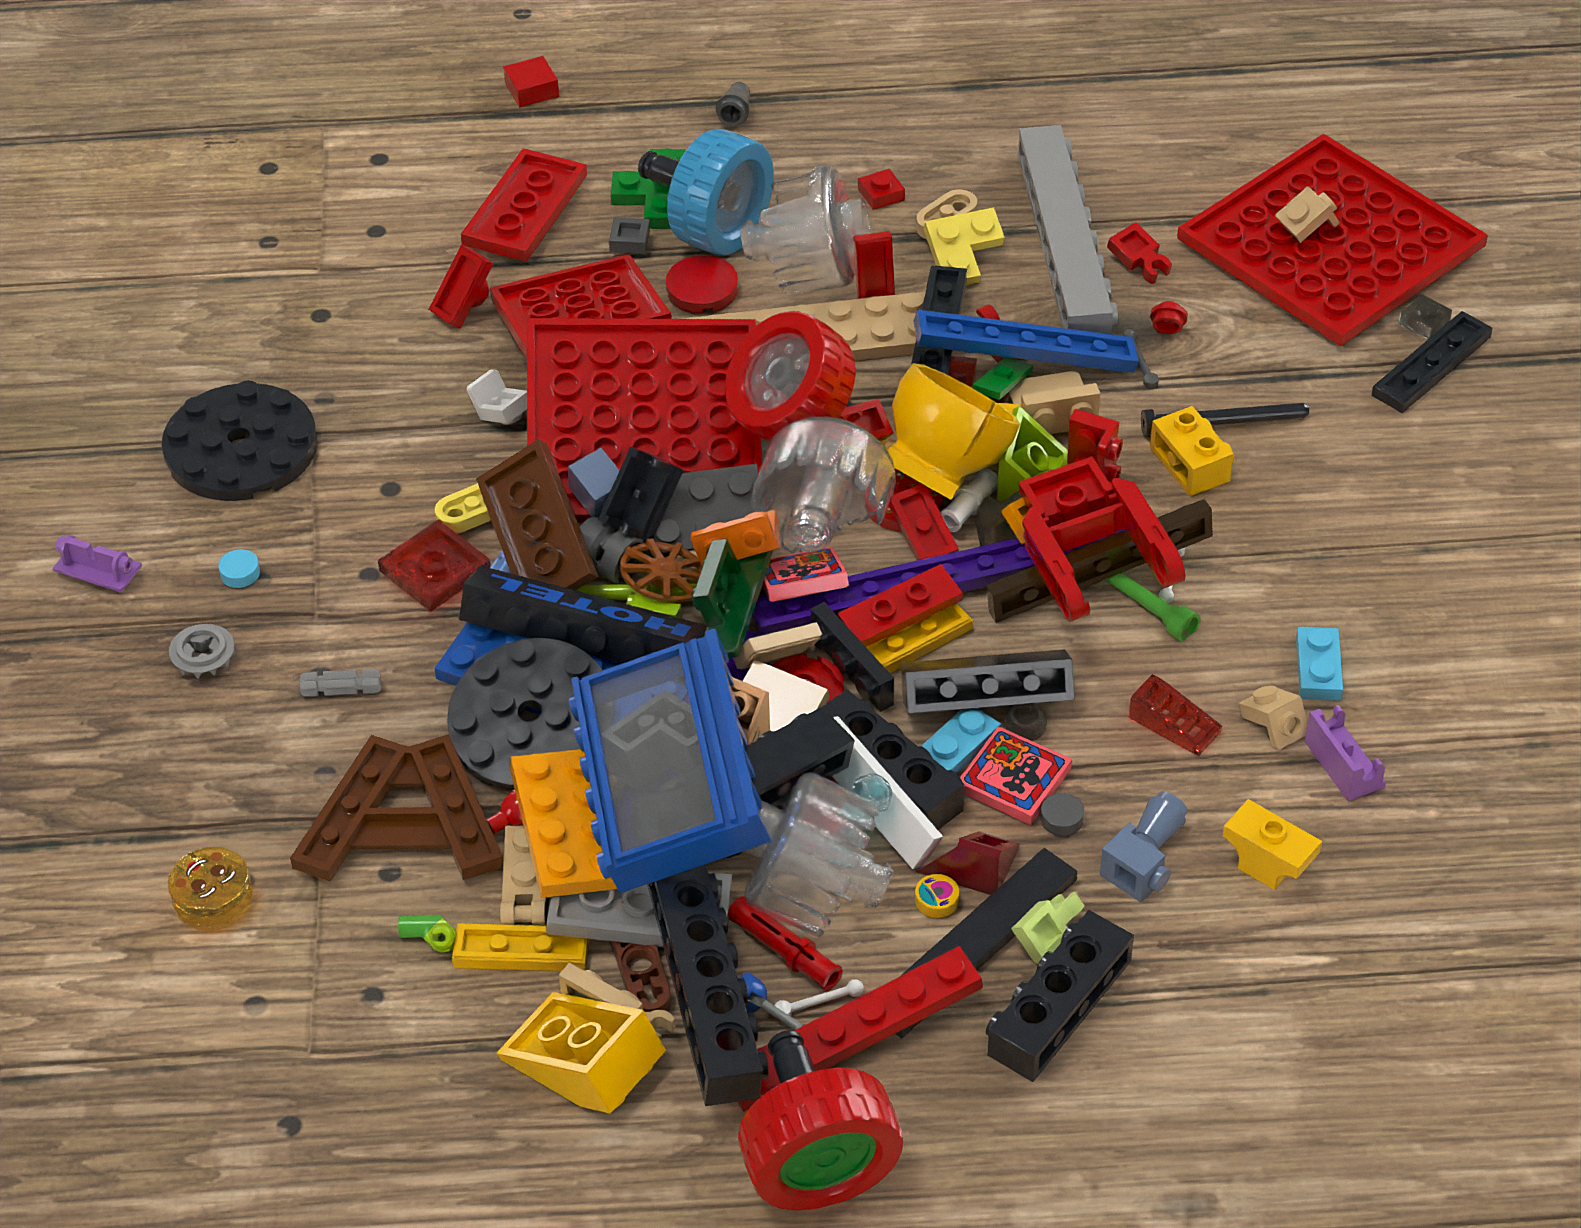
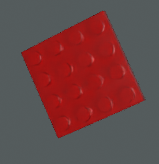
M630 254L490 287L492 302L526 359L527 318L672 319L671 312Z

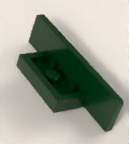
M722 539L711 542L707 557L702 563V572L697 586L693 589L692 599L695 608L701 612L708 626L706 631L715 628L728 658H735L740 654L773 550L737 560L728 540Z

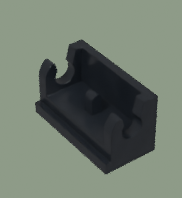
M630 446L598 520L620 528L621 532L644 540L654 538L684 470L656 455Z

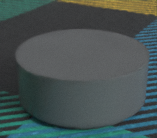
M1057 793L1044 800L1041 807V823L1048 832L1058 836H1068L1076 833L1082 827L1084 806L1077 797L1067 793Z

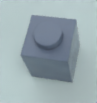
M602 448L568 466V488L590 516L598 518L620 471Z

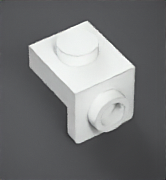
M489 370L467 386V392L480 420L508 425L520 420L523 412L527 410V391L506 388L498 370Z

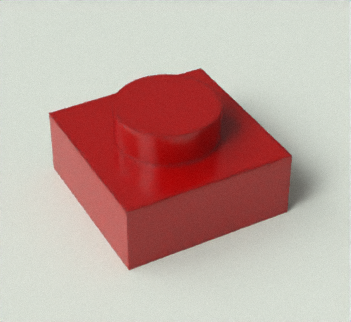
M890 169L858 178V190L873 210L905 200V188Z

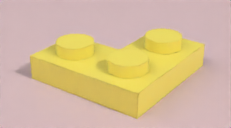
M994 207L925 221L924 232L936 266L967 269L966 285L979 283L981 277L973 251L1001 246L1005 238Z

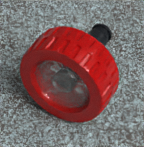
M800 311L781 312L772 315L747 334L731 359L725 381V397L728 408L738 423L751 433L773 445L796 447L807 444L824 434L838 420L845 407L856 405L849 400L855 383V359L847 341L831 327L812 315Z

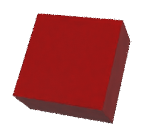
M544 56L503 66L505 84L519 108L559 97L558 79Z

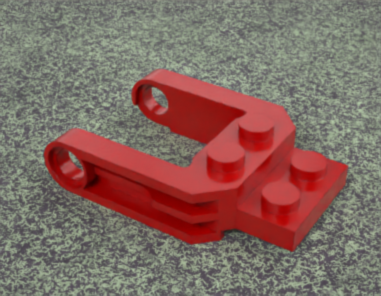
M1093 456L1019 482L1020 494L1029 508L1022 521L1025 530L1023 533L1026 540L1025 550L1068 622L1090 615V605L1088 601L1084 602L1081 590L1075 581L1074 570L1063 552L1113 535L1120 529L1127 530L1163 588L1185 581V568L1177 548L1135 482L1114 478L1111 482H1108Z

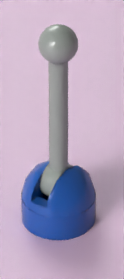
M749 972L740 977L744 978L747 986L748 1003L745 1005L747 1012H755L762 1008L793 1030L804 1026L766 1000L767 990L765 984Z

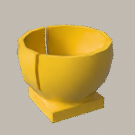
M913 363L900 380L892 403L897 440L889 447L882 461L952 500L966 476L999 461L1014 442L1020 423L1013 414L1001 405L996 404L995 401L968 385L928 366Z

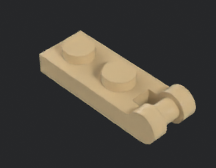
M524 825L505 826L502 902L500 906L501 924L532 923V925L546 926L547 897L541 898Z

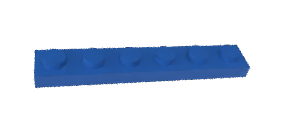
M918 309L913 320L918 346L932 349L941 348L964 351L966 353L996 355L1004 358L1036 360L1043 363H1060L1075 367L1107 369L1114 372L1135 373L1139 363L1133 337Z

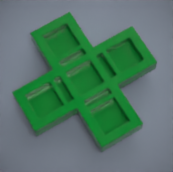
M650 149V151H654L658 155H664L680 161L685 153V149ZM613 171L610 194L611 205H645L644 219L650 220V229H671L667 214L669 188L654 183L650 179L642 178L639 172Z

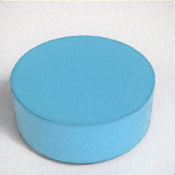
M248 550L230 551L220 559L218 564L221 580L229 587L242 588L249 586L260 575L258 558Z

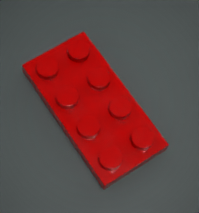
M523 148L461 232L462 245L527 262L587 177V165Z

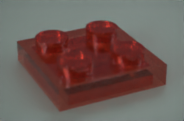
M439 519L377 560L379 571L430 612L461 592L464 582L480 566L488 568L491 566L488 557Z

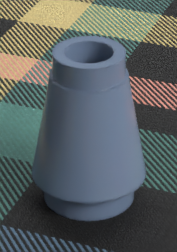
M1159 792L1157 796L1149 799L1136 828L1135 835L1143 841L1151 842L1159 849L1186 823L1185 815L1188 812L1186 805L1177 796L1169 792Z

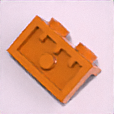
M775 509L767 512H753L744 518L726 523H714L705 529L694 531L691 533L690 540L701 566L703 560L707 557L711 542L714 540L727 539L737 560L778 549L780 542V520Z

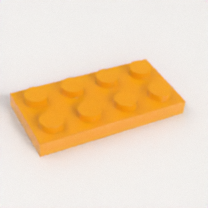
M581 749L510 757V772L541 898L617 889L611 877L607 879L603 877L598 865L597 854L603 851L602 846L597 844L591 828V821L597 818L596 814L592 813L585 794V789L591 788V784L586 781L580 766V758L585 757V751L582 752Z

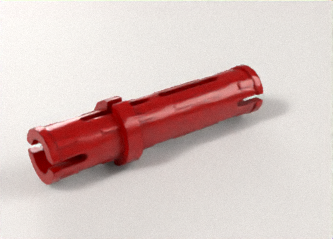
M741 896L732 903L728 910V919L738 924L762 944L785 959V965L793 972L801 971L820 985L824 991H829L837 985L843 974L842 967L817 951L816 944L809 938L804 937L801 939L779 923L778 920L752 903L746 896Z

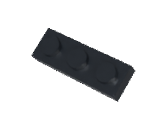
M825 602L811 608V624L817 622L822 633L821 638L814 645L818 649H823L832 658L833 664L839 668L842 675L846 674L851 679L864 700H870L880 712L893 706L894 677Z

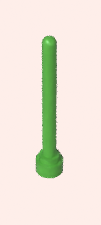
M1124 573L1105 579V581L1161 618L1167 633L1180 642L1188 638L1181 635L1185 630L1191 636L1199 628L1200 615L1187 606L1179 607L1176 605L1172 607Z

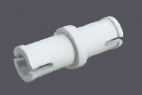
M986 468L980 470L968 485L961 486L958 489L954 500L940 512L950 532H957L971 515H977L984 508V501L998 489V476L995 472Z

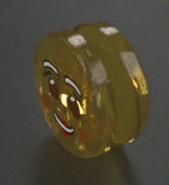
M205 847L186 854L173 866L168 878V889L175 914L181 922L193 929L215 931L229 927L245 916L253 902V886L246 862L236 852L223 847Z

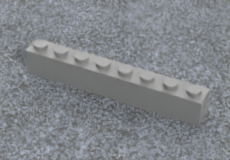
M1061 125L1019 128L1018 159L1062 327L1065 329L1112 334V325L1118 324V309L1116 302L1110 303L1109 278H1103V255L1096 253L1098 249L1096 230H1090V208L1083 206L1085 202L1084 187L1082 183L1077 184L1078 166L1076 161H1071V141L1069 138H1064Z

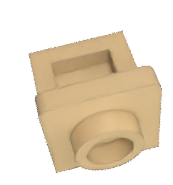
M1309 186L1275 214L1278 221L1300 243L1326 220L1334 228L1340 224L1333 213L1337 209L1334 202L1324 192L1318 196Z
M1264 686L1255 690L1253 696L1238 703L1242 718L1267 727L1273 748L1280 750L1306 736L1308 721L1301 696L1284 691L1276 686Z

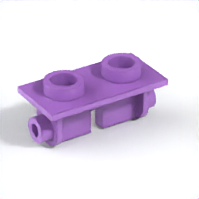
M67 535L66 537H59L56 542L55 548L56 551L60 552L61 558L52 569L55 572L122 593L142 567V563L133 561L124 551L117 552L101 546L92 548L91 543L78 540L73 535Z

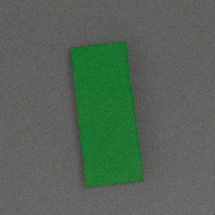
M1004 358L973 384V389L983 395L1000 400L1033 372V365L1013 358Z

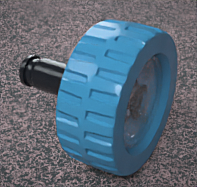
M713 129L703 133L694 140L680 161L664 155H658L654 151H648L642 155L638 164V172L642 178L650 179L654 183L669 188L667 214L669 225L675 236L682 242L700 250L720 256L735 253L744 247L754 236L767 212L774 183V168L771 156L761 143L738 133L724 129Z

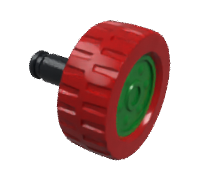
M786 1030L773 1036L768 1043V1052L773 1056V1065L780 1084L761 1096L745 1113L739 1126L738 1142L753 1187L765 1202L786 1210L819 1209L854 1198L879 1183L894 1168L901 1156L903 1134L894 1107L884 1086L878 1079L867 1072L851 1068H830L815 1071L809 1052L803 1046V1036L794 1030Z

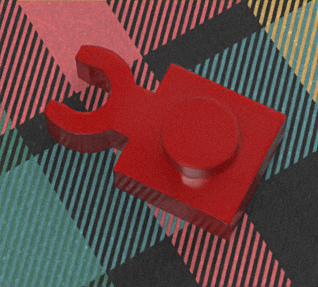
M1137 222L1109 238L1107 248L1130 271L1139 266L1142 269L1144 279L1150 284H1154L1158 276L1154 268L1160 269L1166 276L1170 274L1171 261L1166 256L1158 254L1160 245Z

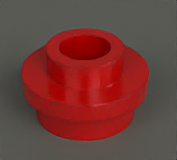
M1165 301L1154 306L1150 313L1154 329L1163 334H1176L1180 332L1188 318L1187 311L1178 303L1172 301Z

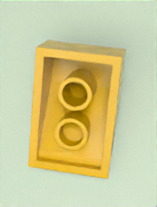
M552 992L496 1054L503 1062L576 1105L611 1114L615 1108L624 1102L625 1097L642 1077L652 1070L653 1065L665 1053L666 1049L643 1010Z

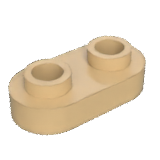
M960 189L947 192L918 212L916 218L917 233L927 239L924 232L925 221L977 211L976 196L967 190Z

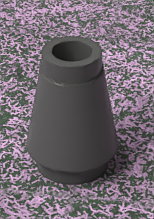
M733 83L716 103V114L719 120L727 126L740 125L749 116L750 89L745 83Z

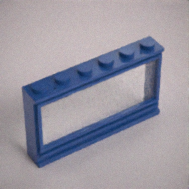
M715 628L705 631V637L694 638L688 643L684 644L683 642L583 677L582 680H579L578 677L571 678L574 696L569 697V704L575 720L579 721L580 726L574 728V733L581 751H585V757L580 758V766L586 781L591 784V788L585 789V794L592 813L596 814L597 818L591 821V828L597 844L602 846L603 851L597 854V861L605 879L611 877L620 893L771 842L770 834L759 813L763 806L751 778L755 777V772L744 747L748 746V742L737 716H740L741 712L730 686L734 685V682L726 664L729 662V658Z

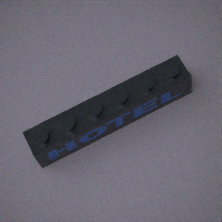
M480 566L464 582L459 616L461 621L529 639L547 638L563 641L578 647L588 655L622 664L683 642L684 644L688 643L694 638H702L705 636V631L708 627L697 622L485 566Z

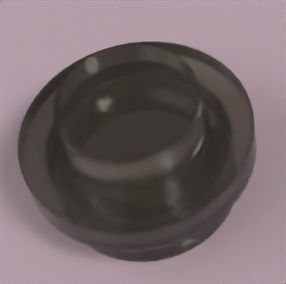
M1034 703L1014 705L1005 717L1006 730L1030 741L1040 738L1046 731L1047 719L1041 708Z

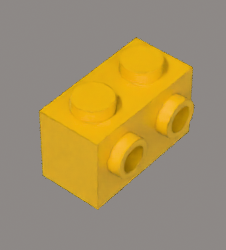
M1193 406L1152 421L1150 449L1190 497L1230 482L1232 464L1234 463L1233 451L1230 445L1223 442L1213 431L1210 422L1206 418H1202Z

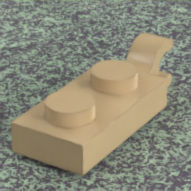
M568 963L559 974L560 991L562 994L643 1010V1003L633 993L627 990L620 991L604 982L598 974L591 970H582ZM665 1010L645 1012L654 1029L662 1027L672 1033L676 1029L675 1018L671 1013ZM656 1032L662 1042L661 1034Z

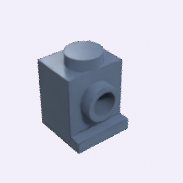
M1128 823L1102 848L1100 876L1139 902H1142L1153 891L1159 892L1163 889L1170 878L1171 870L1164 866L1166 855L1160 852L1151 842L1143 841L1135 835L1136 827Z

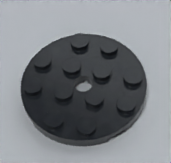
M249 380L238 384L217 387L187 399L184 405L170 418L162 437L163 456L166 465L171 471L172 478L189 492L205 498L222 501L253 499L252 493L274 487L275 491L287 486L306 470L317 448L315 422L308 406L286 389L259 384ZM245 435H247L248 439L241 440L238 443H232L237 439H243Z
M547 638L517 640L486 653L463 674L449 702L448 731L462 764L472 775L489 786L495 784L515 790L510 772V757L580 749L574 733V728L580 726L579 721L575 720L569 704V697L574 696L571 678L578 677L579 680H582L583 677L603 671L602 668L591 656L578 647L563 641ZM615 702L596 708L601 735L610 730L611 726L614 727ZM526 706L542 710L540 717L534 721L526 722L521 720L522 714L526 711Z

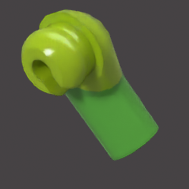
M412 915L399 916L398 919L400 938L422 937L435 951L441 953L449 952L453 949L457 933L442 916Z

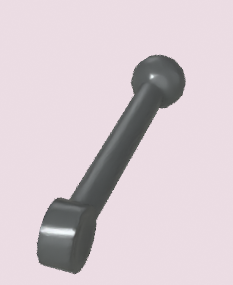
M1130 329L1125 330L1122 336L1133 337L1139 360L1138 364L1144 374V386L1149 389L1156 388L1159 377L1157 374L1151 373L1135 341L1136 333Z

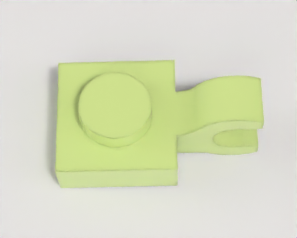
M1072 892L1066 899L1062 894H1058L1051 901L1046 900L1036 903L1011 928L1035 964H1039L1047 951L1054 952L1060 945L1062 935L1067 928L1066 924L1081 912L1084 904L1076 892Z

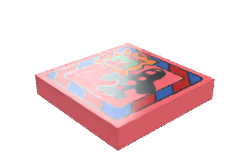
M832 546L771 558L762 583V587L771 602L849 586L847 572Z
M998 726L960 777L964 783V795L1032 825L1041 812L1044 800L1055 793L1072 769V759Z

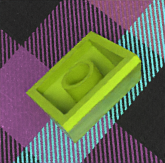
M1020 406L1014 408L1012 413L1020 423L1012 445L999 460L997 502L1011 504L1022 498L1019 491L1020 481L1067 465L1068 450Z

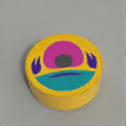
M932 874L922 878L915 889L917 909L925 916L931 918H944L951 915L959 904V888L957 883L952 878L942 874Z

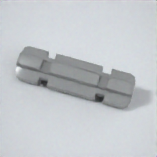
M363 669L362 674H357V670L323 671L322 676H318V672H303L300 675L299 682L300 692L304 697L319 696V692H324V696L358 694V690H363V694H374L380 692L382 684L381 674L378 669Z

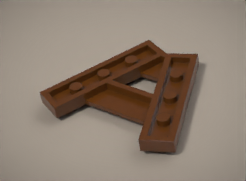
M449 734L409 747L371 735L290 857L292 869L331 881L350 850L450 849L462 879L466 880L503 868L504 861ZM423 787L431 804V807L378 808L390 788Z

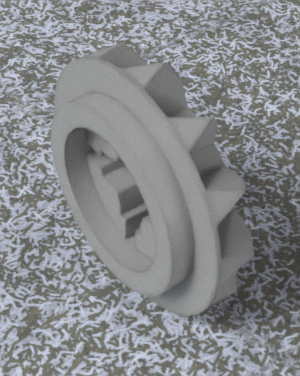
M199 624L184 629L174 637L169 647L172 667H177L182 676L193 673L197 679L204 672H210L215 676L217 668L229 667L230 657L235 656L232 635L223 627L213 624ZM207 649L210 650L209 655L202 653L196 657L195 651L204 652Z

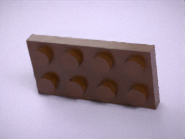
M538 439L476 478L511 574L572 590H577L598 577L547 443Z

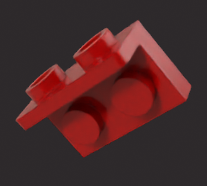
M1074 409L1069 419L1067 465L1093 456L1108 482H1111L1114 478H1120L1121 466L1117 465V460L1121 454L1123 440L1118 438L1119 421Z

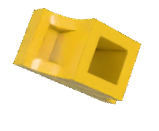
M1250 799L1229 819L1223 829V837L1235 847L1238 853V869L1274 890L1286 876L1297 879L1321 851V840Z

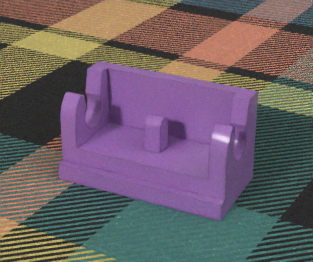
M1336 705L1333 709L1334 714L1332 718L1326 722L1321 709L1311 711L1309 713L1305 743L1346 800L1351 801L1385 788L1386 782L1383 779L1384 765L1378 758L1374 759L1373 763L1368 759L1344 726L1345 713L1341 707Z

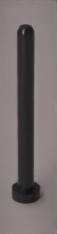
M1292 403L1197 412L1202 418H1206L1211 425L1305 418L1309 415V406L1305 403ZM1153 409L1142 410L1141 429L1143 436H1151L1153 420L1172 413L1155 414Z

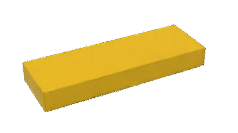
M956 603L866 648L889 673H892L901 668L900 663L913 662L973 630V619Z
M457 923L452 963L453 968L533 971H562L568 963H571L582 970H586L589 939L546 934L547 926Z

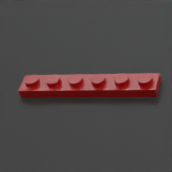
M958 946L794 1031L803 1036V1046L809 1052L815 1071L828 1069L982 989V978L961 947ZM768 1044L757 1049L758 1051L765 1052L769 1069L768 1079H762L760 1097L780 1084L773 1065V1056L768 1052ZM758 1099L739 1101L738 1104L742 1111L745 1112Z

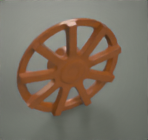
M652 538L647 539L646 543L633 547L628 546L625 549L620 562V571L625 582L639 594L660 602L682 603L693 600L692 593L694 589L682 577L698 581L702 572V566L696 555L682 548V543L677 542L675 545L655 542ZM651 551L654 558L642 552ZM660 551L670 552V555L665 558ZM678 555L687 559L680 562L675 561ZM631 558H635L645 564H628V561ZM690 567H696L700 573L685 569ZM633 572L648 573L646 577L636 583L628 574ZM652 584L662 589V595L652 593L646 590L645 587ZM678 585L687 595L670 596V589Z

